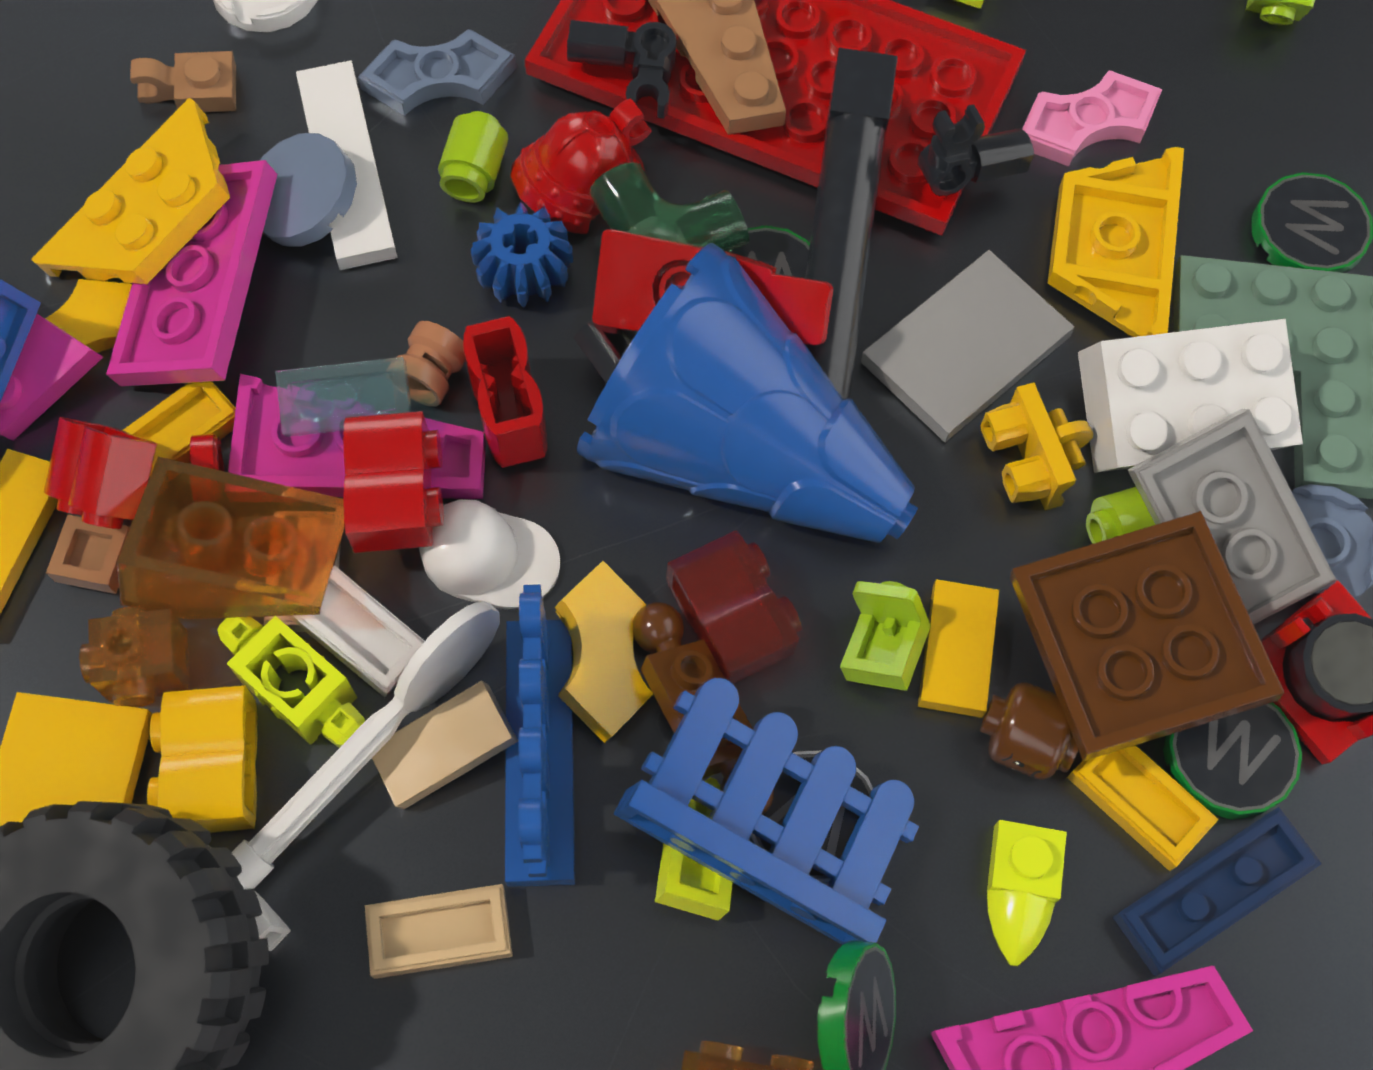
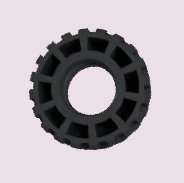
M78 801L75 805L52 804L30 811L23 822H7L0 826V1070H221L237 1065L250 1043V1035L244 1032L249 1019L261 1016L266 989L259 987L260 967L269 964L268 938L259 939L255 917L262 914L255 890L244 889L237 878L242 873V866L229 849L211 848L208 846L212 840L210 832L193 820L173 818L168 809L146 804ZM94 899L108 907L123 924L132 943L136 965L134 990L129 1006L118 1026L105 1040L90 1034L72 1018L63 1003L57 980V959L64 934L74 917Z

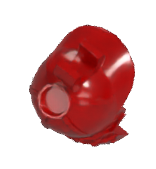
M629 98L617 105L609 117L599 111L592 110L591 112L570 113L559 118L545 135L532 142L526 148H522L520 155L512 163L510 176L520 199L534 212L545 206L550 214L551 222L562 221L567 231L587 234L591 220L595 219V216L601 212L605 203L615 192L636 186L644 178L643 162L637 151L632 147L642 142L652 132L651 128L643 120L645 118L644 114L633 100Z

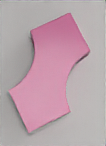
M1109 70L1099 84L1081 93L1071 95H1058L1047 92L1038 93L1022 130L1028 134L1033 145L1034 154L1069 166L1081 150L1096 142L1121 139L1140 143L1162 89Z

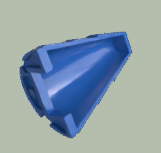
M709 243L687 264L685 270L691 275L685 285L671 284L633 338L587 419L595 424L596 428L592 435L587 432L582 434L577 445V453L588 461L596 463L601 469L690 491L691 495L767 511L773 520L880 543L887 534L898 539L918 510V507L909 502L915 491L914 485L851 398L843 399L799 335L791 333L736 258L727 255L723 249L715 244Z

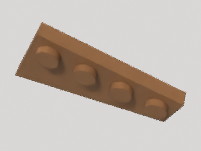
M648 0L656 15L661 14L668 27L676 35L677 50L681 56L686 55L696 72V81L728 135L784 125L786 110L754 0Z

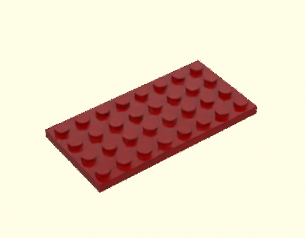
M561 0L525 58L526 74L615 108L626 100L627 86L633 80V64H625V68L568 61L567 40L570 21L578 20L628 26L629 31L636 32L641 25L649 22H660L666 24L661 14L656 15L648 0ZM754 0L786 110L783 126L728 135L696 81L695 70L686 55L681 56L677 48L675 66L671 71V78L667 84L670 96L669 110L665 118H657L658 102L652 97H643L636 104L644 114L645 118L643 120L818 187L832 80L839 47L898 56L875 210L942 236L965 186L948 196L935 195L917 164L921 151L931 143L932 136L936 135L932 126L934 118L939 111L946 110L953 124H956L965 115L967 106L974 104L985 125L981 136L989 135L1022 65L1026 50L891 0Z

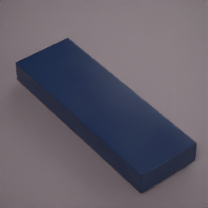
M1277 807L1113 916V919L1155 977L1322 863L1280 807Z

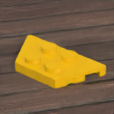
M188 98L140 148L129 155L125 164L98 191L87 198L84 206L31 260L50 277H59L62 270L78 271L87 280L107 281L112 278H120L124 283L148 284L230 199L226 180L218 171L220 160L216 146L207 137L204 125L209 123L207 116L196 102Z
M1173 147L1165 149L1162 158L1137 164L1134 158L1131 157L1111 162L1108 166L1100 169L1088 167L1064 173L1059 186L1048 284L1132 337L1168 333L1184 148Z

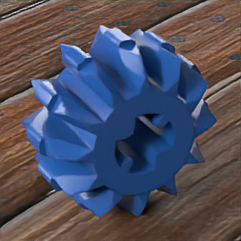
M520 202L516 209V214L508 215L497 208L494 215V223L479 222V229L477 230L478 241L472 243L473 247L471 248L472 261L477 267L476 273L479 283L483 289L493 288L494 296L500 303L514 294L517 295L518 303L525 308L530 295L537 294L548 302L552 294L551 286L565 287V283L568 280L567 268L571 267L573 262V248L569 245L567 229L563 222H551L550 214L545 206L530 215L527 208Z

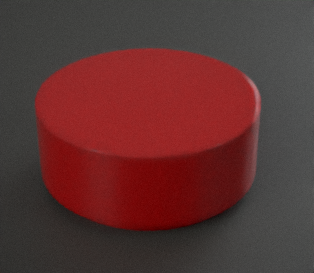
M215 434L192 435L190 438V460L197 498L222 496V493L225 492V468L220 439Z

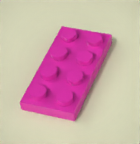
M266 160L219 165L218 171L226 180L230 199L148 284L132 283L106 373L119 386L225 380L278 175Z

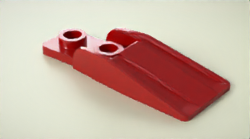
M606 229L602 233L592 316L594 324L639 331L671 284L685 285L691 275L685 270L687 264L703 247L615 229ZM724 251L727 255L736 258L791 333H797L804 344L820 345L825 342L833 297V286L829 282L775 274L777 268L772 265Z

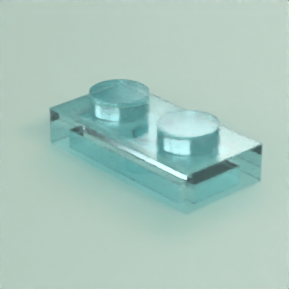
M403 357L275 371L282 434L286 437L344 431L346 417L412 412L407 365Z

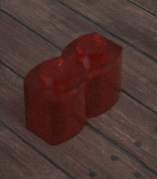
M737 530L668 562L666 573L668 585L684 616L696 632L698 639H704L725 679L732 684L794 654L799 642L797 633L802 630L800 618L791 601L786 596L777 598L773 590L768 586L765 579L770 577V569L763 552L754 542L747 545Z

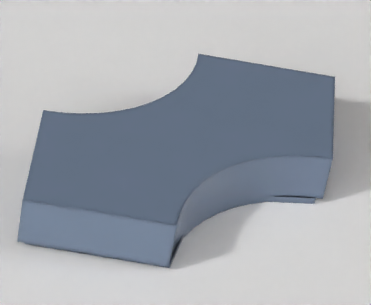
M469 29L456 39L435 46H413L394 39L358 76V81L362 91L403 116L416 106L441 97L467 98L484 105L517 68L516 57L504 48Z

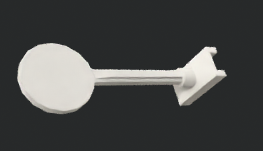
M479 601L466 606L448 618L426 639L411 657L399 677L394 691L395 696L388 705L371 715L250 842L243 840L233 850L232 854L242 866V873L237 878L244 889H255L274 869L272 862L389 741L402 719L408 713L430 706L447 694L467 675L494 639L500 624V612L485 601ZM255 891L262 909V914L255 917L259 939L268 938V949L272 951L291 930Z

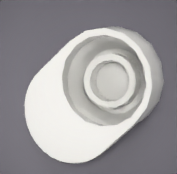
M460 499L445 504L443 506L444 525L432 527L433 545L431 547L419 548L427 576L441 591L456 598L475 603L485 601L495 608L504 610L519 609V595L523 593V585L540 584L542 599L546 597L555 586L560 572L558 547L552 536L543 527L529 520L499 513L495 508L477 500Z

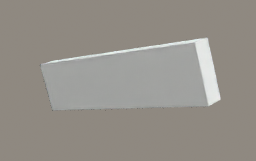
M352 61L296 71L309 133H319L334 140L355 165L357 186L352 205L344 217L338 214L335 220L329 224L333 228L330 232L339 269L344 270L398 258Z

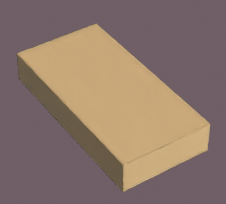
M480 681L396 731L372 759L395 807L404 810L515 744L518 740L489 684Z
M503 884L364 905L370 976L374 979L513 957Z

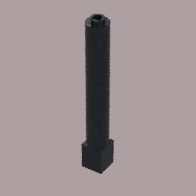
M839 47L832 80L824 135L825 142L805 275L806 279L829 282L833 286V297L825 342L820 345H805L843 399L851 396L883 147L890 118L898 56Z

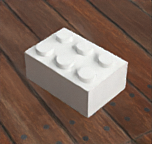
M1286 319L1100 341L1078 352L1086 417L1093 432L1090 447L1094 473L1132 468L1241 409H1250L1270 450L1303 444Z

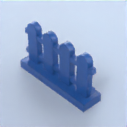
M540 584L523 585V593L519 595V621H506V718L518 742L506 748L505 883L507 887L575 885L574 714L558 696L572 671L573 646L568 629L561 620H546Z
M713 678L708 680L698 688L695 695L685 690L680 693L673 709L684 716L663 757L652 751L648 754L641 768L642 771L652 776L650 782L647 783L641 780L628 788L623 794L614 815L842 945L852 940L877 943L886 919L868 910L871 902L878 906L885 904L891 888L880 882L899 839L905 843L912 842L919 828L918 825L908 820L914 807V797L910 788L899 780H888L875 786L869 797L850 786L856 773L855 759L848 750L840 746H831L820 751L814 756L811 763L792 753L798 738L797 726L793 719L784 713L773 712L766 715L755 724L753 730L733 719L732 717L739 704V694L735 686L726 679ZM723 737L743 750L723 790L720 791L701 779ZM781 772H784L801 782V785L780 825L761 813ZM693 799L712 810L709 818L689 807L690 800ZM840 806H843L858 815L859 819L839 859L821 849ZM751 834L770 843L769 851L767 852L748 841ZM811 868L831 878L828 886L809 876Z

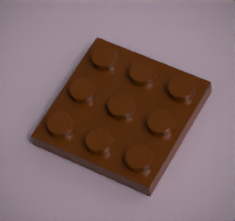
M1201 511L1012 569L1010 580L1083 761L1278 701L1284 694V690Z

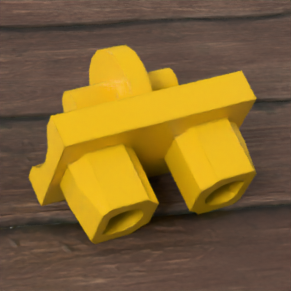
M1034 382L1018 386L1011 402L986 412L981 423V432L989 449L997 451L1018 445L1023 457L1022 460L1005 464L1002 471L1003 485L1010 502L1017 503L1040 499L1044 510L1062 506L1064 503L1062 494L1076 482L1073 470H1077L1086 464L1080 448L1088 444L1093 438V432L1089 423L1081 420L1068 422L1061 408L1047 413Z

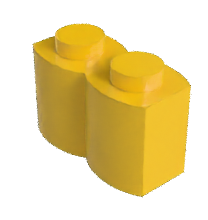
M246 685L164 692L161 711L153 713L150 720L151 745L155 753H161L158 777L150 778L148 783V805L168 809L173 818L191 819L210 833L254 829L257 811L255 767L257 755V706L255 698Z

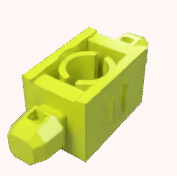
M236 611L231 613L219 625L217 631L220 640L234 655L227 662L230 669L240 682L246 685L259 699L263 706H268L278 719H282L310 745L322 733L326 739L340 748L366 721L352 705L358 697L347 678L276 615L263 627V625L248 614ZM282 665L288 673L296 670L307 671L308 674L305 682L311 691L306 696L298 688L289 692L279 691L282 680L275 670Z

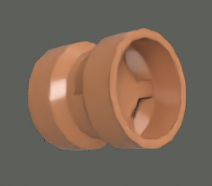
M420 321L408 337L409 349L405 354L398 355L394 359L386 374L390 383L408 398L423 405L437 407L441 404L449 390L448 378L451 373L459 372L466 362L463 341L449 329L430 321Z

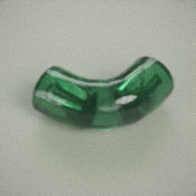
M635 162L624 163L610 169L601 175L590 188V195L611 229L701 247L713 243L727 252L739 249L750 241L744 217L736 201L726 189H722L696 202L688 204L671 203L660 197L651 185L641 165Z

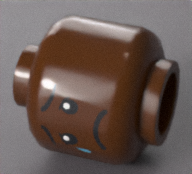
M1025 682L1015 685L1008 693L1006 699L993 695L980 727V732L991 736L989 742V755L991 759L997 764L1038 780L1052 777L1057 770L1065 773L1068 772L1079 749L1057 695Z

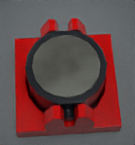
M1337 580L1328 585L1261 640L1284 690L1281 698L1273 703L1281 708L1296 729L1297 736L1322 765L1334 761L1356 741L1373 735V619L1340 581Z

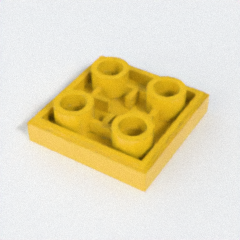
M17 692L0 747V826L7 822H23L30 811L52 804L75 805L78 801L132 804L150 735L152 713L144 708Z

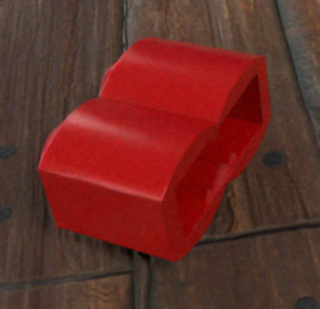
M510 316L466 326L463 337L464 354L472 390L479 406L486 443L492 457L502 468L544 458L547 451L548 438L540 390L531 376L527 344L521 328Z
M423 411L346 417L343 433L345 467L343 495L345 534L354 553L431 547L433 545L432 527L444 525L441 488H431V469L442 468V447L439 431L428 430Z
M59 417L44 493L58 499L57 510L82 516L81 521L104 528L122 529L124 519L141 520L157 443L130 435L126 431L110 426Z

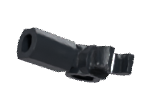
M578 20L570 21L567 40V60L570 62L625 68V64H633V80L627 86L626 100L631 98L637 104L643 97H652L658 102L657 118L664 119L669 110L670 92L667 84L676 62V35L673 30L660 22L646 23L641 25L636 32L629 31L628 26Z
M973 104L967 106L965 115L956 124H953L946 110L939 111L932 124L936 135L932 136L931 143L921 151L917 164L934 194L948 196L961 190L970 180L974 183L1028 172L1035 154L1028 134L1020 128L981 136L985 125Z

